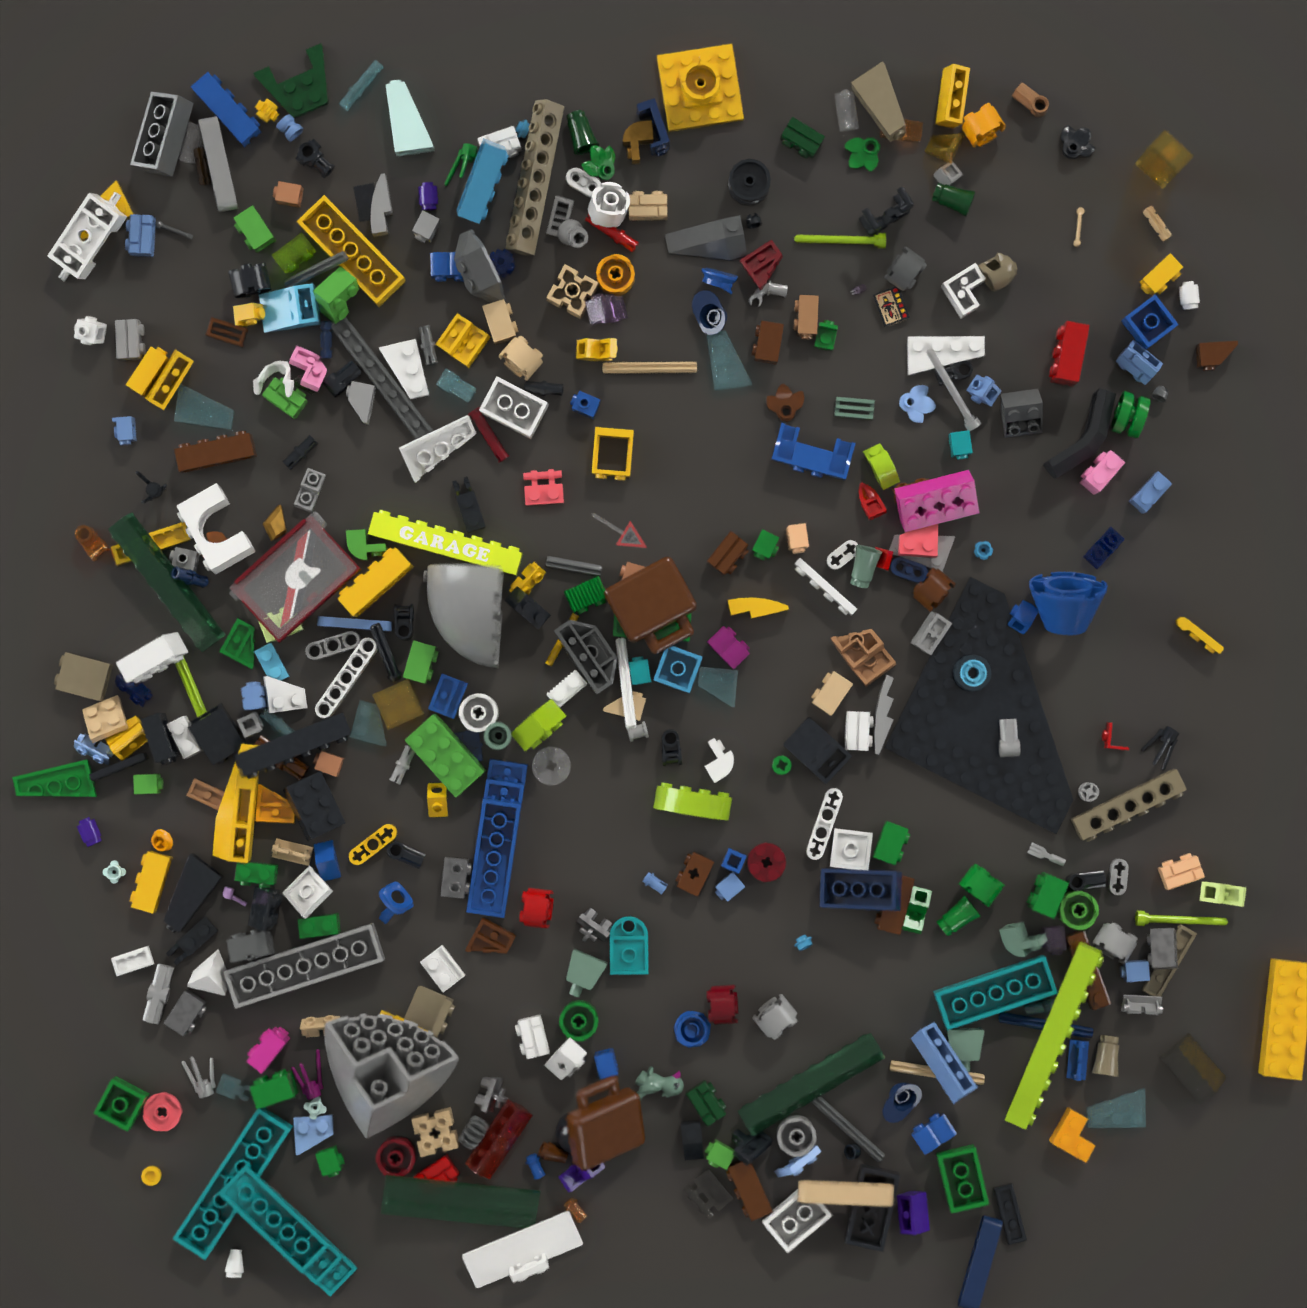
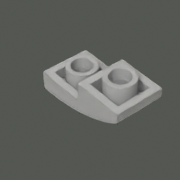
M307 468L301 482V488L294 502L295 507L312 513L326 474Z

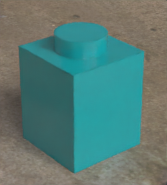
M970 431L950 433L948 436L951 457H957V460L968 459V455L973 453Z
M643 656L632 658V662H629L632 685L650 683L648 659L644 660Z

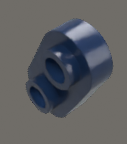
M903 557L895 558L890 564L891 572L900 578L915 583L923 582L927 578L928 570L923 564ZM899 563L903 565L901 571L896 569V565ZM915 570L921 572L920 577L914 575Z

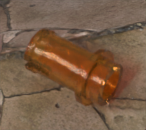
M572 1197L564 1204L565 1210L569 1211L577 1222L580 1223L588 1215L578 1205V1200H574Z

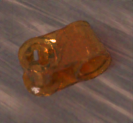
M81 525L76 528V539L94 562L103 552L110 550L108 545L92 527ZM83 529H87L89 531V537L87 539H83L81 537V531Z

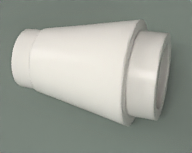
M230 1249L225 1268L226 1277L242 1278V1273H244L242 1250Z

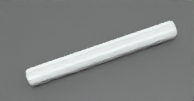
M625 638L616 639V650L625 724L627 729L636 727L627 646Z

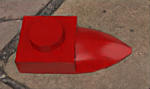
M860 483L859 498L869 521L886 514L887 509L878 493L871 486Z

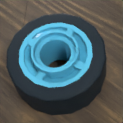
M964 656L954 666V680L964 690H981L990 681L991 667L987 660L981 656ZM970 668L976 669L977 674L975 678L968 676Z

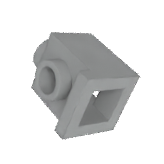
M176 547L175 551H171L169 561L172 562L171 566L197 571L200 555L197 551ZM181 555L186 556V560L184 562L180 561Z
M258 712L237 720L244 738L261 732L263 730L262 727H264Z

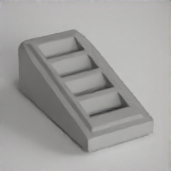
M555 196L546 234L558 237V230L551 228L552 225L559 227L561 223L555 222L554 218L565 221L569 220L575 200ZM558 203L569 205L568 209L560 207ZM558 210L567 213V215L563 216L555 213Z

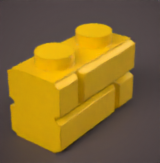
M137 716L127 720L129 729L105 739L111 751L121 761L147 742L141 721Z

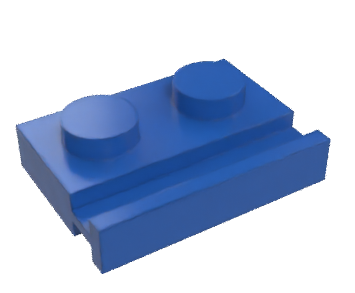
M442 673L428 709L455 719L468 683Z

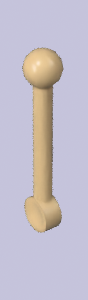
M1082 207L1078 208L1076 211L1078 215L1076 240H1074L1073 242L1075 247H1079L1081 245V241L1079 240L1082 215L1085 212L1084 208Z

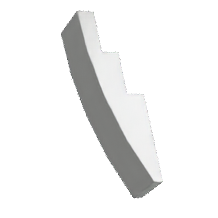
M888 675L884 677L874 715L873 746L874 754L876 755L880 754L894 720L887 717L893 702V698L888 697L887 694L894 679Z

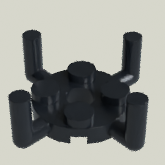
M904 186L898 188V194L893 196L897 205L883 212V216L874 218L869 208L862 211L863 215L858 219L869 236H874L887 228L891 223H895L910 213L914 203Z

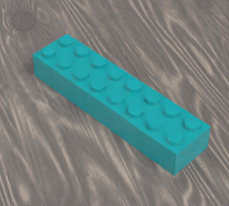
M265 1107L257 1109L173 1237V1240L206 1260L237 1213L218 1192L245 1165L261 1177L293 1128V1125Z

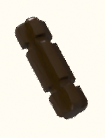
M203 147L194 148L193 153L194 157L196 156L197 173L200 175L198 177L199 184L208 185L211 181L210 176L207 175L209 171L207 160L204 157L205 150Z

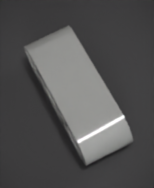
M353 631L345 632L310 643L306 647L305 652L307 657L312 660L324 659L356 649L361 642V637ZM350 635H355L357 641L354 645L350 646L347 643V638ZM333 640L338 643V649L335 651L329 649V643ZM314 646L320 649V653L316 657H313L310 652Z

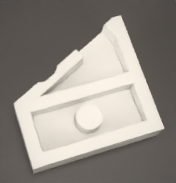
M268 676L263 677L268 713L307 708L304 688Z

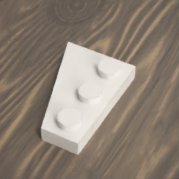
M416 339L379 347L411 400L429 395Z

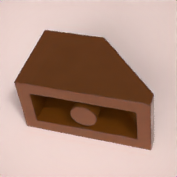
M1238 341L1197 344V368H1203V371L1215 370V367L1219 366L1235 349Z

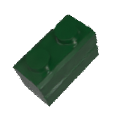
M794 117L791 118L780 137L785 147L797 149L799 151L798 154L806 159L808 157L814 158L825 139L824 135Z
M703 1080L689 1089L686 1095L705 1125L709 1126L726 1115L725 1109L727 1106L722 1098L718 1100L714 1093L717 1091L713 1084Z

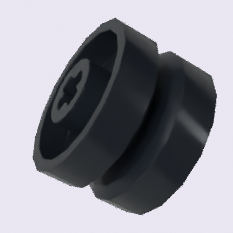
M755 159L739 161L730 171L728 181L730 195L742 205L751 206L760 203L769 192L771 181L769 170L762 162ZM746 180H747L748 182L751 180V181H753V183H752V184H748V183L746 182Z

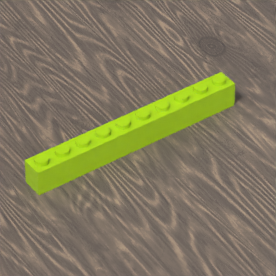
M1083 942L1079 943L1005 1117V1121L1025 1130L1028 1125H1033L1036 1118L1033 1112L1036 1107L1040 1108L1044 1099L1041 1097L1042 1091H1047L1051 1082L1048 1079L1050 1072L1055 1073L1058 1066V1062H1055L1058 1055L1062 1056L1066 1045L1063 1044L1065 1037L1070 1038L1073 1031L1071 1023L1073 1020L1077 1021L1081 1012L1078 1009L1080 1002L1085 1003L1088 992L1085 990L1088 984L1092 986L1096 977L1093 974L1095 967H1100L1104 958L1100 956L1101 950Z

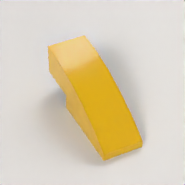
M762 598L727 600L730 616L749 612L751 619L789 610L788 605Z

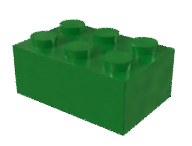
M971 1144L937 1152L936 1157L950 1212L956 1213L989 1205L976 1147Z

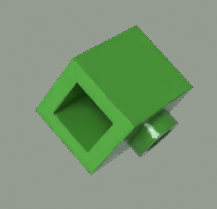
M716 1139L713 1143L709 1142L705 1153H707L706 1159L709 1160L708 1164L715 1168L720 1166L727 1170L734 1157V1149Z

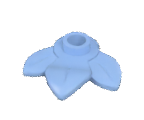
M914 386L909 393H905L900 397L899 405L901 409L908 413L909 418L913 422L923 423V414L930 413L936 408L935 402L930 397H927L928 386ZM908 399L911 400V402H912L911 405H908V404H907V400H908Z

